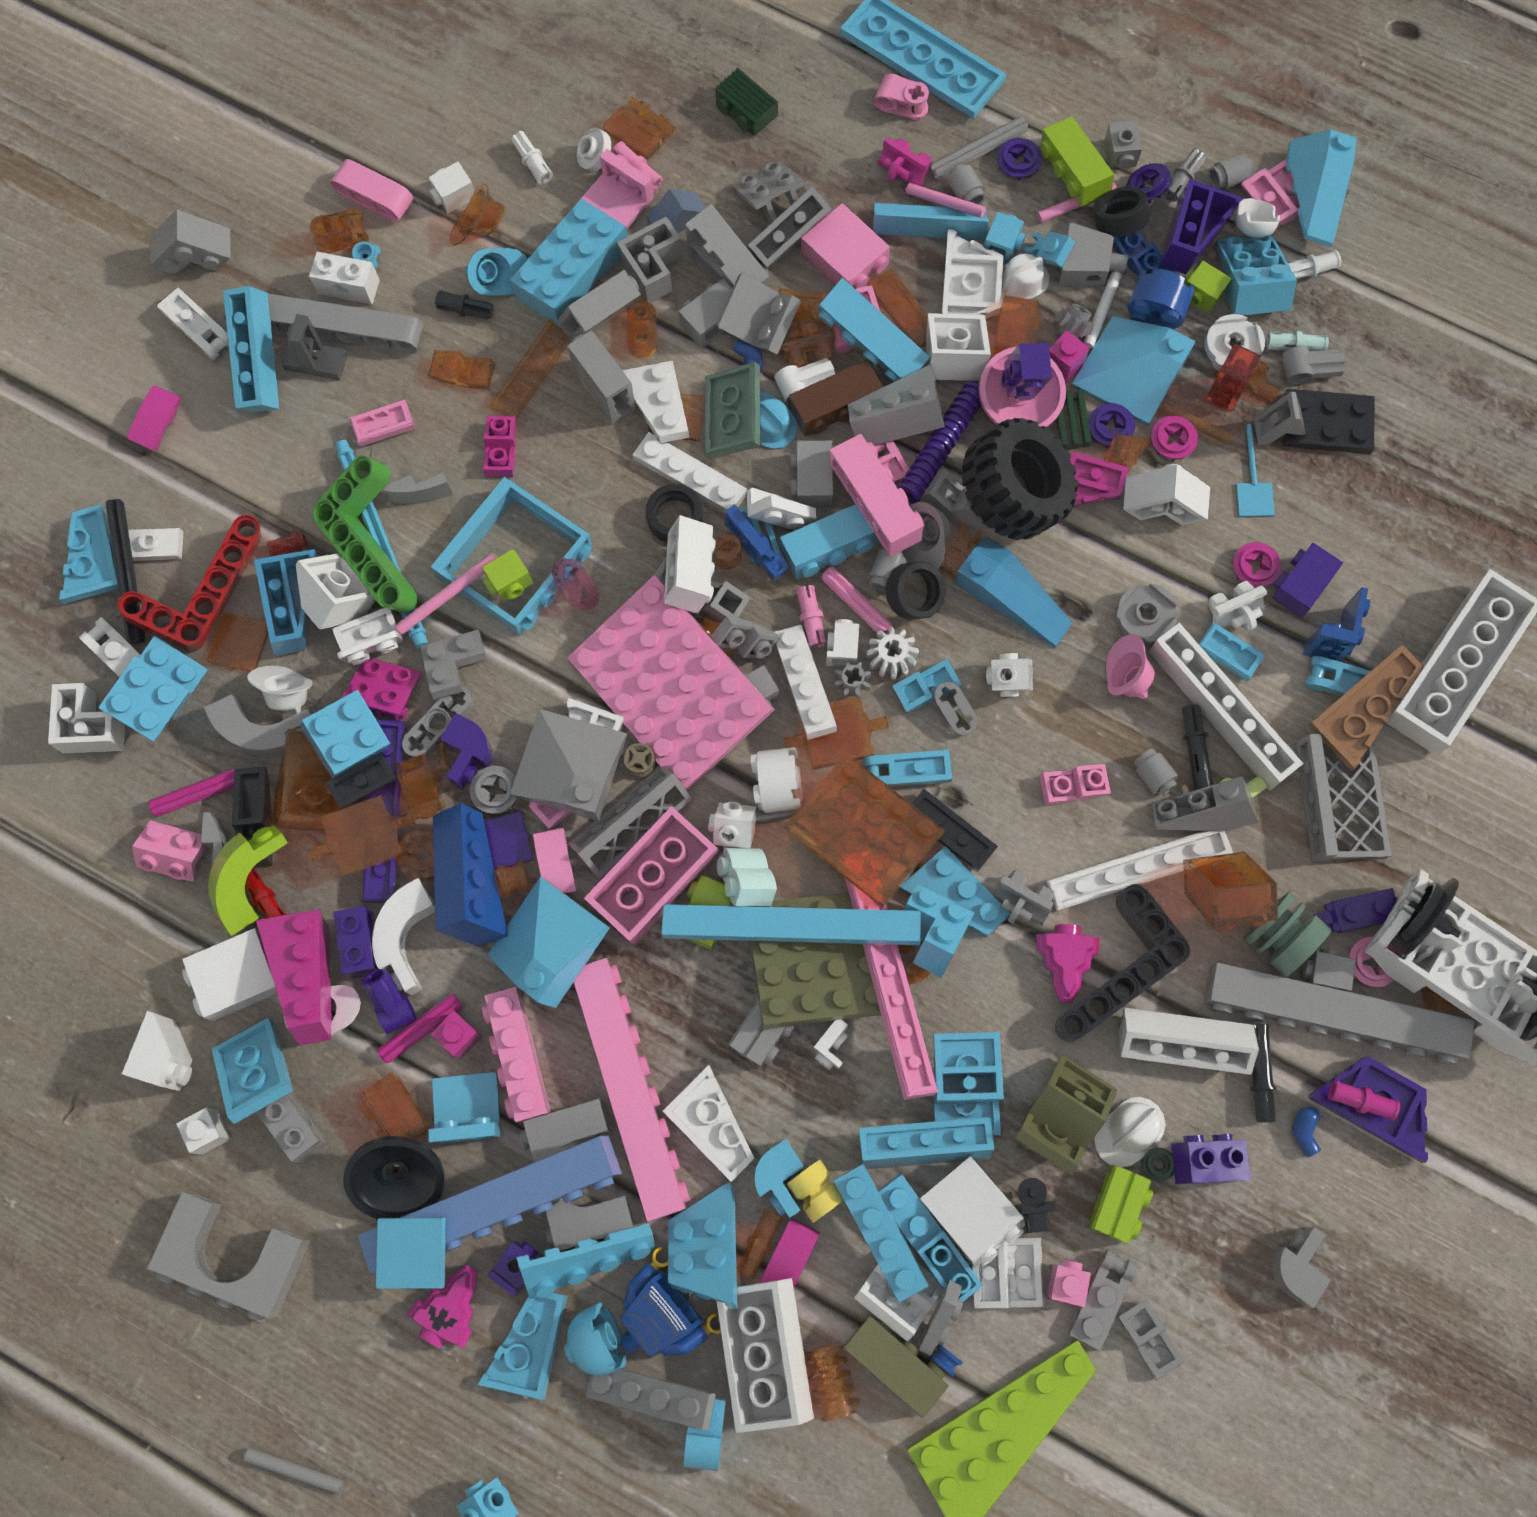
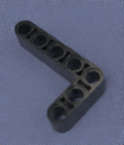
M1139 884L1127 886L1117 896L1116 908L1149 951L1058 1018L1055 1024V1031L1061 1040L1074 1042L1082 1038L1185 962L1189 957L1190 946L1187 940L1143 886ZM1127 894H1133L1139 899L1140 905L1138 908L1130 907L1127 904ZM1147 919H1152L1158 923L1159 933L1154 934L1147 930ZM1167 945H1173L1178 949V959H1172L1167 955ZM1142 963H1148L1153 967V978L1145 977L1142 974L1140 968ZM1117 981L1125 982L1128 985V997H1123L1117 993L1115 989ZM1091 1000H1099L1103 1003V1015H1096L1091 1011ZM1072 1018L1078 1022L1079 1032L1077 1034H1071L1066 1031L1064 1027L1065 1019Z

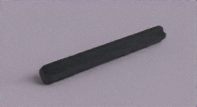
M111 499L106 501V511L119 596L121 597L126 592L138 591L124 502L120 499ZM137 602L129 604L126 612L129 614L138 613L140 611V604ZM123 618L126 641L130 644L144 642V630L129 624Z

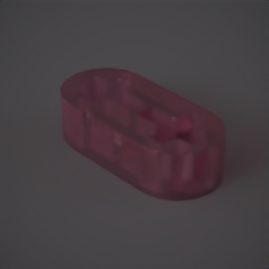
M561 558L556 561L552 569V575L569 602L574 607L583 610L594 608L599 601V591L582 565L577 560ZM565 566L572 567L569 573L573 580L571 578L563 577V575L566 573V570L564 569ZM578 587L589 592L586 594V602L579 600L582 597V593Z

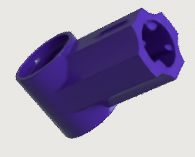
M377 968L369 972L361 980L364 990L375 1007L377 1019L386 1034L417 1020L409 999L405 994L401 995L387 968Z

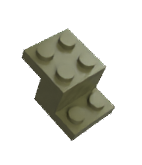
M1062 1054L1056 1062L1049 1079L1031 1103L1015 1139L1020 1141L1027 1149L1035 1151L1049 1160L1056 1168L1073 1175L1080 1165L1086 1148L1106 1122L1118 1090Z

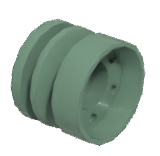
M1290 891L1283 897L1272 901L1253 920L1248 933L1243 938L1248 945L1255 942L1260 936L1263 938L1255 949L1258 954L1272 946L1276 951L1271 956L1269 964L1283 977L1289 976L1300 967L1332 931L1317 915L1311 916L1304 922L1299 920L1306 907L1302 902L1291 911L1288 910V907L1296 898Z

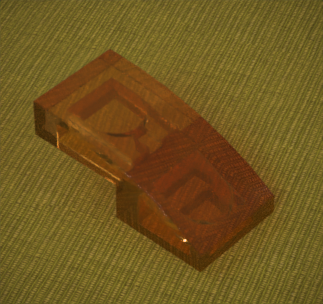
M434 350L428 377L451 385L489 390L495 363L491 358L465 357L461 351Z

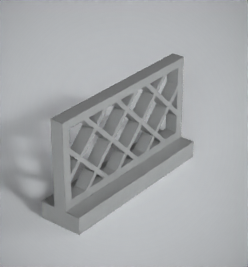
M1308 734L1297 741V756L1304 763L1299 767L1312 862H1325L1332 859H1382L1391 857L1374 742L1365 752L1366 758L1359 762L1356 767L1357 769L1349 778L1337 767L1342 761L1339 757L1332 762L1324 755L1323 745L1327 744L1322 740L1321 734ZM1360 772L1369 779L1370 788L1367 792L1354 782ZM1331 773H1334L1345 783L1338 793L1329 786L1328 777ZM1348 787L1361 798L1355 807L1341 797ZM1336 802L1349 813L1342 823L1333 816L1332 807ZM1365 802L1374 809L1375 817L1371 822L1358 812ZM1353 817L1366 828L1359 837L1346 827ZM1340 833L1353 843L1348 851H1338L1336 838ZM1369 833L1378 839L1379 851H1372L1362 842Z

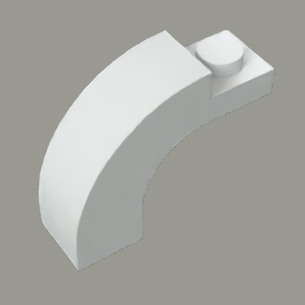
M419 878L401 887L387 900L378 914L372 936L373 955L379 969L387 968L389 973L394 970L391 977L399 991L404 989L411 996L421 991L422 987L407 960L405 953L406 939L415 924L435 913V902L426 885Z

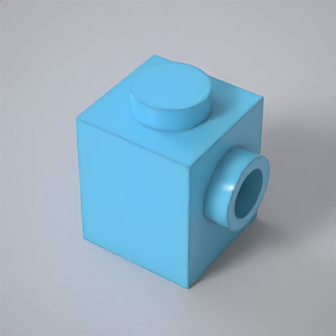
M997 212L985 239L984 248L998 252L1004 256L1003 263H1009L1014 251H1020L1026 237V234L1022 233L1024 221L1014 215Z

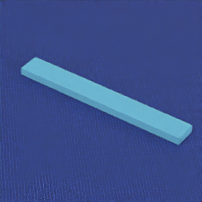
M664 904L661 935L664 939L920 945L921 911Z

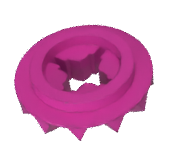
M1180 416L1161 418L1155 423L1150 433L1151 446H1154L1157 450V455L1167 457L1168 461L1171 459H1179L1181 461L1184 457L1192 454L1198 443V434L1194 425ZM1180 432L1178 441L1168 445L1169 436L1172 437Z
M1252 542L1245 544L1233 557L1232 569L1237 575V580L1242 582L1247 580L1253 587L1261 585L1263 587L1271 586L1280 575V557L1272 547L1264 543ZM1260 557L1259 567L1262 569L1252 574V565L1250 564H1253Z

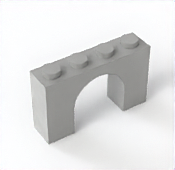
M600 1099L523 1121L525 1129L520 1131L525 1150L530 1149L533 1159L528 1165L560 1153L580 1141L611 1133L604 1105ZM622 1196L586 1207L577 1206L570 1202L564 1203L562 1198L552 1202L553 1209L542 1213L547 1214L549 1226L545 1227L549 1247H558L560 1252L576 1247L579 1241L587 1239L597 1241L604 1239L610 1233L636 1227L628 1196Z
M182 1191L147 1269L156 1272L155 1278L162 1282L174 1285L178 1281L187 1285L185 1291L193 1295L204 1297L207 1293L217 1297L215 1303L222 1307L234 1310L235 1306L246 1309L245 1315L256 1321L265 1322L266 1318L278 1317L311 1240L282 1228H272L254 1268L237 1281L223 1280L212 1272L205 1257L206 1240L222 1204L194 1192Z

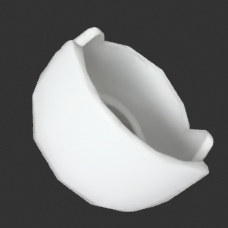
M1253 198L1241 200L1235 215L1237 228L1246 236L1256 239L1272 235L1278 227L1280 215H1277L1275 218L1274 205Z

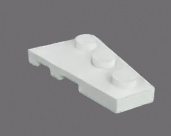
M673 361L622 370L632 384L635 404L642 412L645 421L659 442L665 443L689 438Z
M708 1065L663 1112L733 1182L755 1158Z

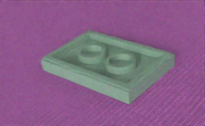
M756 362L705 376V456L709 459H714L760 447V366Z

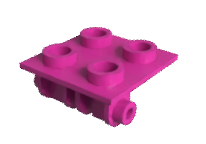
M370 658V660L361 663L342 698L358 690L372 714L375 710L377 716H382L385 712V716L399 721L407 717L408 708L405 705L422 672Z

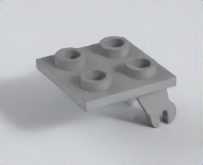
M778 161L767 164L764 169L754 174L743 176L740 181L731 186L733 191L755 210L762 208L770 225L777 219L770 200L785 193L790 205L798 200L796 190L805 186V182L785 164Z

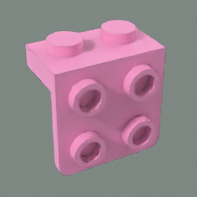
M606 149L600 156L603 174L582 196V199L622 223L628 229L654 199L652 178L645 170L637 169L629 164L622 155H615Z

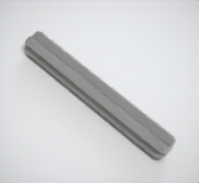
M1018 117L934 161L929 165V172L934 179H939L950 173L954 167L961 164L965 165L996 149L1006 141L1026 133L1028 124L1023 117Z

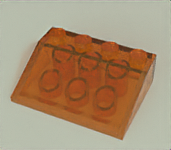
M848 754L826 775L784 827V830L882 908L933 851L945 832L942 827Z

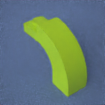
M274 825L270 828H261L253 834L252 839L249 841L241 833H238L220 850L212 865L208 883L210 902L216 916L231 936L259 919L246 898L245 882L249 872L258 862L288 843L283 834Z

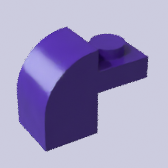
M455 713L440 740L446 748L459 754L446 777L452 785L463 790L466 783L470 784L478 770L477 764L485 768L490 766L492 748L486 735L476 723Z

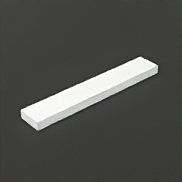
M1203 831L1045 882V885L1054 891L1053 907L1055 912H1059L1121 892L1131 884H1147L1231 857L1234 853L1225 831Z

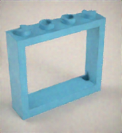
M504 476L432 564L431 569L435 577L447 586L457 578L453 574L512 502L575 543L516 618L469 586L459 592L464 598L521 636L525 630L528 631L535 625L538 619L537 615L543 607L547 608L551 605L556 597L555 592L558 588L570 581L574 574V568L580 561L584 562L589 557L593 545L589 533Z

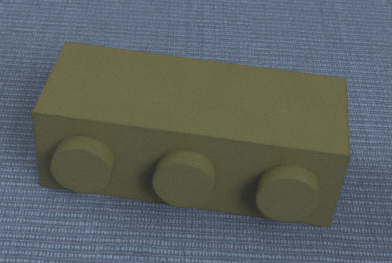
M868 1314L843 1345L844 1349L917 1414L924 1418L949 1386L943 1380L946 1373L931 1360L927 1365L916 1357L920 1352L917 1347L905 1339L899 1342L890 1334L892 1329L878 1317L873 1319Z

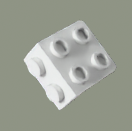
M383 608L332 628L341 650L337 653L339 660L358 665L370 660L369 654L374 652L386 654L398 649L397 643L404 640L401 633L395 627L397 623L392 610Z

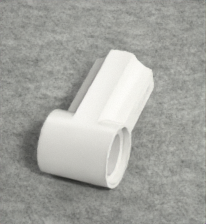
M825 358L800 368L795 365L784 367L775 374L774 379L785 403L789 405L790 394L834 375L835 372L831 361Z

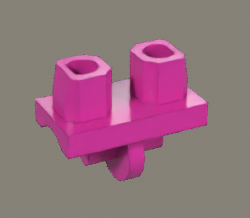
M888 137L884 140L883 151L877 163L889 170L887 175L889 180L894 182L900 177L907 183L922 186L932 159L924 152L918 155L911 152L908 142L902 138L894 141Z

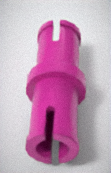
M1334 1080L1328 1091L1329 1100L1354 1107L1357 1112L1362 1114L1369 1112L1394 1121L1400 1111V1102L1398 1100H1392L1375 1094L1372 1089L1367 1087L1360 1089Z

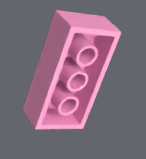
M671 806L584 899L635 946L663 916L664 904L673 905L691 886L692 882L696 881L720 855L719 850Z

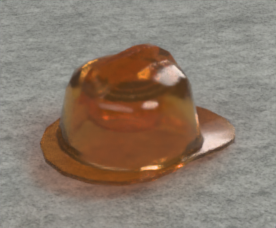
M482 183L477 187L468 205L454 224L449 239L451 245L460 244L468 235L488 236L497 228L505 207L488 194V186Z

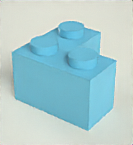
M917 884L904 908L906 911H921L920 940L923 943L913 963L942 978L974 912Z

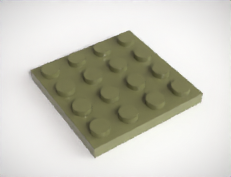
M849 893L773 901L772 906H747L853 909ZM750 941L763 1029L881 1015L863 944Z

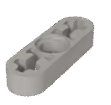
M462 686L463 692L440 698L404 736L402 748L408 757L417 761L423 760L442 742L440 739L452 720L449 713L442 709L444 706L448 710L451 709L454 715L457 713L463 717L472 710L474 699L466 687ZM464 695L465 704L462 706L456 704L454 706L453 698L455 696L461 698ZM439 715L446 718V725L443 729L433 730L430 728L432 718ZM424 728L434 737L432 740L428 736L425 737V734L422 732ZM422 740L423 749L420 751L418 749L413 750L412 741L420 742Z

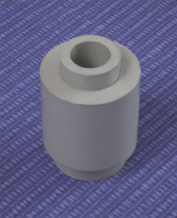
M1239 153L1216 162L1209 169V179L1212 186L1217 189L1226 190L1241 184L1252 176L1254 172L1253 161L1244 153Z
M961 164L951 170L947 182L955 196L980 205L986 197L984 193L985 188L972 166Z
M885 549L878 551L868 575L870 579L868 585L870 588L886 594L885 589L888 577L895 568L906 563V559L902 557V552L890 557Z
M1153 748L1144 752L1133 762L1137 768L1135 770L1153 795L1160 792L1164 796L1177 786L1175 781L1179 777L1164 756L1161 753H1156Z

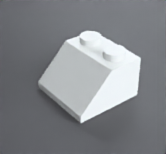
M928 313L926 354L930 358L926 361V366L931 364L935 380H980L982 371L990 361L991 356L985 315Z
M340 553L297 561L296 572L301 608L319 629L342 625L367 615L375 602V598Z
M147 1011L122 1074L156 1086L181 1091L182 1086H185L191 1077L192 1068L190 1066L193 1060L176 1021Z

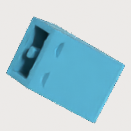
M1273 235L1257 239L1232 236L1227 239L1216 240L1221 272L1232 278L1225 294L1233 314L1251 315L1291 311L1297 279Z

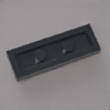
M925 789L922 790L904 813L906 817L943 846H946L976 872L982 868L998 847Z

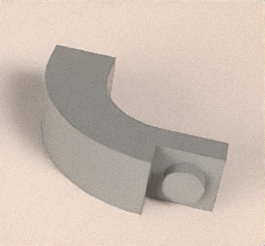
M233 694L204 707L211 724L223 738L238 750L262 758L283 757L297 752L293 741L307 738L300 727L301 721L312 715L310 710L306 709L273 725H257L249 721L241 702Z

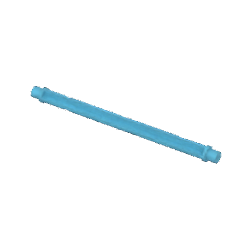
M340 440L335 443V447L338 452L337 458L345 471L355 459V453L350 448L347 440ZM371 501L361 513L366 528L401 572L374 503ZM414 607V609L408 613L400 612L402 618L404 619L406 616H408L410 613L416 610V608ZM421 621L408 630L409 639L413 640L416 649H421L420 646L429 644L425 636L427 632L423 628Z

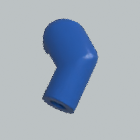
M738 339L733 346V351L744 357L745 364L756 362L760 366L761 373L763 370L762 353L752 345Z

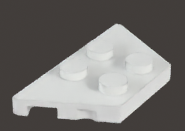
M948 229L942 314L985 315V318L999 314L1004 256L992 249H985L982 244L974 240L969 242L957 236V231L953 229Z

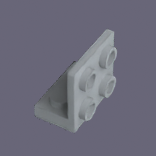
M740 273L717 322V327L761 351L777 355L801 300L792 295L778 293L746 274Z

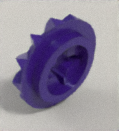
M1013 138L1001 145L996 161L999 164V171L1003 170L1007 178L1014 176L1019 181L1022 177L1030 179L1033 173L1038 172L1042 162V154L1038 146L1032 141L1024 138ZM1024 153L1023 162L1014 165V159H1018Z
M1151 163L1137 169L1129 177L1126 187H1136L1143 190L1150 204L1152 199L1156 197L1161 199L1162 192L1169 191V183L1172 181V178L1166 166L1159 163ZM1144 181L1154 184L1153 187L1149 188L1145 186L1146 184Z
M1115 403L1098 406L1091 413L1088 420L1089 430L1094 437L1095 443L1100 442L1104 444L1105 448L1109 446L1119 448L1122 444L1128 443L1135 431V420L1132 413L1124 406ZM1113 417L1114 427L1116 428L1111 434H1108V427L1105 425H1108Z

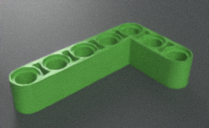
M361 455L351 462L319 499L313 508V519L381 607L408 613L414 609L417 603L415 590L358 519V516L388 483L390 469L383 462Z

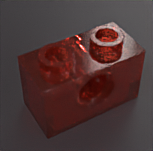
M1234 343L1206 399L1219 408L1233 411L1262 355Z

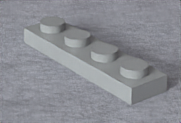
M620 1369L603 1376L590 1375L586 1392L587 1398L700 1430L709 1429L716 1395L711 1392L625 1369Z

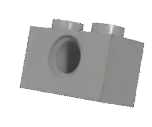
M292 1092L256 1112L291 1162L303 1163L328 1143Z

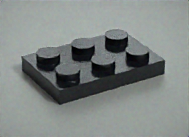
M1286 389L1284 396L1289 392H1296L1301 407L1305 434H1284L1282 447L1371 454L1373 452L1375 396Z

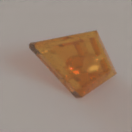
M1115 433L1113 441L1107 450L1105 461L1129 467L1130 471L1151 444V439Z

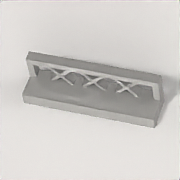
M659 766L605 811L599 821L595 820L573 838L568 845L583 860L591 872L600 879L622 859L671 806L679 811L693 798L671 770L665 766ZM675 787L681 797L673 804H664L665 794ZM647 809H656L653 821L649 824H640L643 812ZM623 829L632 830L631 839L626 844H616L617 836ZM599 850H608L607 860L599 867H596L590 858Z

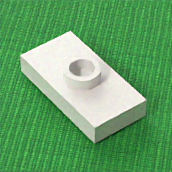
M180 528L128 530L133 561L182 560L183 531Z

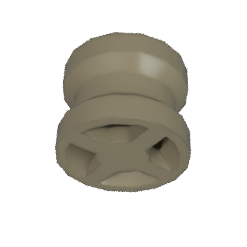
M635 743L626 749L624 763L632 777L644 779L655 770L656 761L654 753L648 745Z

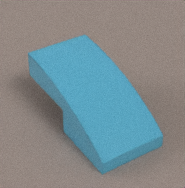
M948 659L922 673L918 671L892 685L907 713L936 701L934 698L935 690L941 683L953 682L960 688L963 687ZM944 687L942 689L943 695L940 698L956 690H949L947 687Z

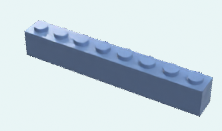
M599 1136L401 1218L446 1217L445 1252L463 1246L461 1239L472 1235L473 1240H477L492 1234L491 1227L502 1223L503 1227L506 1228L522 1222L521 1215L533 1211L535 1216L553 1209L552 1202L562 1198L564 1203L579 1199L584 1196L582 1190L594 1186L595 1191L614 1184L613 1178L621 1175L622 1172L609 1136ZM377 1228L358 1235L370 1274L376 1273Z

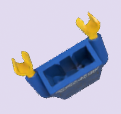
M659 1247L653 1252L651 1264L646 1263L631 1279L627 1287L623 1303L626 1312L621 1317V1322L628 1331L620 1338V1344L629 1354H634L642 1347L649 1356H653L658 1352L664 1356L684 1355L708 1339L707 1335L710 1333H721L720 1327L717 1330H713L710 1326L711 1319L719 1315L718 1313L709 1314L705 1319V1325L701 1326L700 1324L704 1320L684 1295L669 1285L667 1274L664 1271L658 1274L657 1271L659 1269L668 1268V1261L662 1264L656 1260L657 1255L663 1251V1247Z

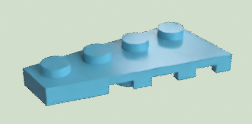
M649 1224L610 1233L603 1242L598 1243L595 1240L587 1239L577 1242V1246L569 1251L560 1253L559 1248L556 1247L544 1250V1257L530 1260L529 1256L525 1255L516 1259L529 1298L533 1299L535 1297L549 1296L556 1289L568 1284L576 1285L582 1283L587 1277L596 1273L610 1272L616 1269L619 1264L632 1259H643L650 1252L655 1251L656 1247Z

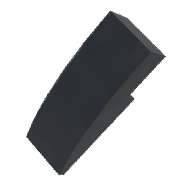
M266 766L235 769L232 827L235 829V835L241 833L249 841L252 839L253 834L261 828H270L272 826L270 787ZM272 854L258 862L254 868L272 866Z

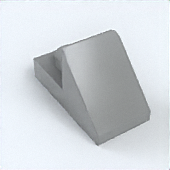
M1289 392L1254 417L1258 445L1268 446L1286 433L1305 434L1301 407L1296 392Z

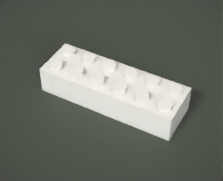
M1489 569L1475 582L1422 662L1424 668L1403 699L1400 700L1386 724L1436 756L1447 749L1536 615L1537 598Z

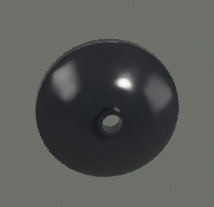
M400 1136L381 1137L360 1146L348 1159L343 1176L344 1189L351 1203L364 1214L376 1219L401 1218L437 1203L442 1195L445 1182L444 1168L438 1156L423 1143Z

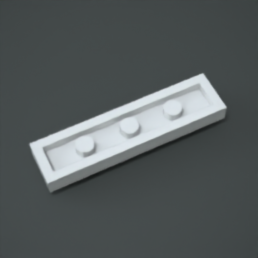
M650 432L647 433L633 453L635 461L675 484L690 488L699 498L725 513L734 504L736 507H739L747 495V488L673 445L667 442L660 443L657 437Z
M802 625L776 631L775 633L780 638L775 646L807 740L837 732V725Z

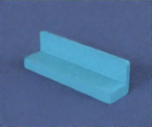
M875 203L873 231L876 234L947 238L948 229H953L957 231V236L963 239L985 241L989 219L987 218V209L984 217L980 218L948 207Z
M990 1117L859 1128L861 1164L864 1163L866 1169L965 1161L970 1156L974 1160L990 1159L995 1150Z

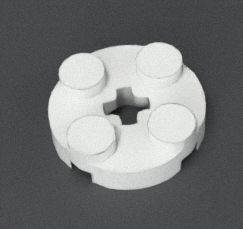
M1230 314L1220 317L1209 329L1204 342L1205 352L1212 361V366L1216 370L1240 372L1255 366L1265 347V337L1262 329L1257 324L1254 326L1251 322H1248V318L1243 315ZM1231 338H1235V341L1238 343L1241 342L1242 345H1240L1238 348L1231 347L1228 343L1230 342Z

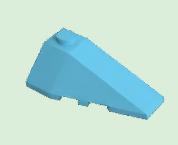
M1329 129L1292 139L1288 143L1286 168L1287 172L1292 174L1294 182L1291 186L1292 192L1297 194L1300 207L1297 212L1304 239L1329 247L1333 245L1355 159L1356 137Z

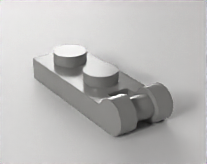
M1108 1248L1105 1250L1088 1287L1085 1307L1080 1306L1068 1335L1101 1351L1127 1289L1137 1272L1138 1264L1130 1259L1126 1262L1118 1258L1116 1252ZM1110 1269L1120 1273L1117 1283L1106 1278Z

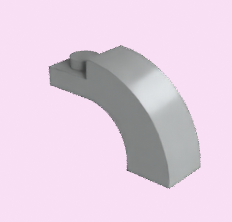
M667 555L654 573L664 584ZM711 581V586L714 587L712 599L708 604H704L697 615L721 623L726 616L739 618L751 597L727 581L723 583Z

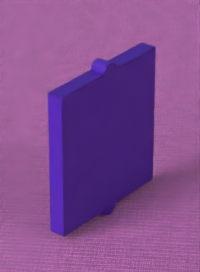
M521 811L484 821L494 871L533 861L528 840L531 835L529 832H526Z

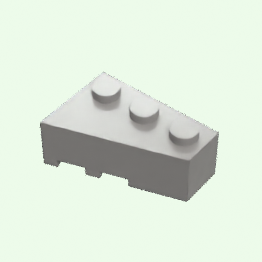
M712 204L685 224L688 256L715 283L724 278L733 288L738 275L743 273L770 288V274L768 270L758 263Z
M931 364L848 404L849 421L854 437L862 434L866 442H871L874 446L945 427L939 391Z

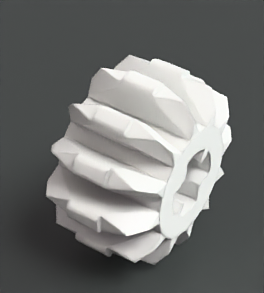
M891 626L888 635L879 630L877 632V639H870L869 646L871 649L867 650L866 655L867 658L872 659L870 662L871 669L881 667L879 671L880 677H883L886 672H890V677L894 680L896 679L897 671L906 676L909 671L908 667H915L917 661L914 657L918 656L919 650L916 647H912L915 644L914 637L905 639V629H902L899 634H895V630ZM892 649L897 651L894 657L887 655L888 652L891 653Z

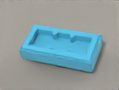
M1215 622L1212 623L1199 642L1200 647L1213 661L1246 682L1250 680L1265 657V654Z

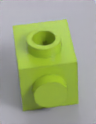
M1202 261L1196 270L1191 268L1184 277L1186 278L1184 284L1189 288L1192 284L1195 289L1190 304L1210 314L1226 293L1232 278Z
M514 549L482 567L486 578L482 580L491 595L497 593L502 602L520 596L525 588L533 584L528 570Z

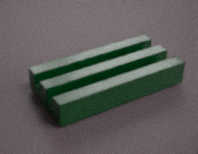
M1078 389L1074 393H1072V390H1067L1065 401L1067 403L1072 441L1067 440L1062 408L1056 418L1059 439L1063 442L1061 445L1064 449L1090 447L1091 436L1084 390ZM1073 400L1077 401L1082 440H1079Z

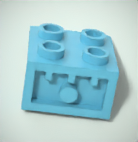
M489 1072L441 1077L432 1080L435 1128L428 1129L429 1143L445 1144L501 1138L497 1073Z

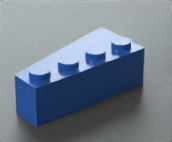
M460 803L434 814L433 845L436 931L478 947L507 937L508 933L482 812Z

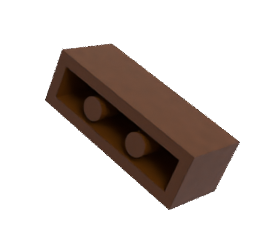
M867 359L790 394L789 409L804 436L811 433L819 434L837 421L845 422L849 420L848 404L883 388Z

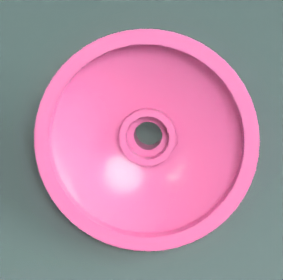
M1016 347L1005 349L996 354L985 366L979 380V398L987 416L996 425L1007 419L1024 418L1038 422L1040 427L1049 426L1060 414L1066 398L1065 380L1057 364L1050 358L1052 379L1034 399L1019 401L1014 397H1007V390L1003 388L1001 381L1002 371L1005 370L1004 362Z

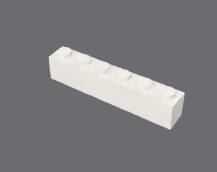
M1180 623L1155 641L1149 651L1151 656L1192 703L1198 704L1201 707V713L1253 773L1265 781L1269 791L1304 764Z

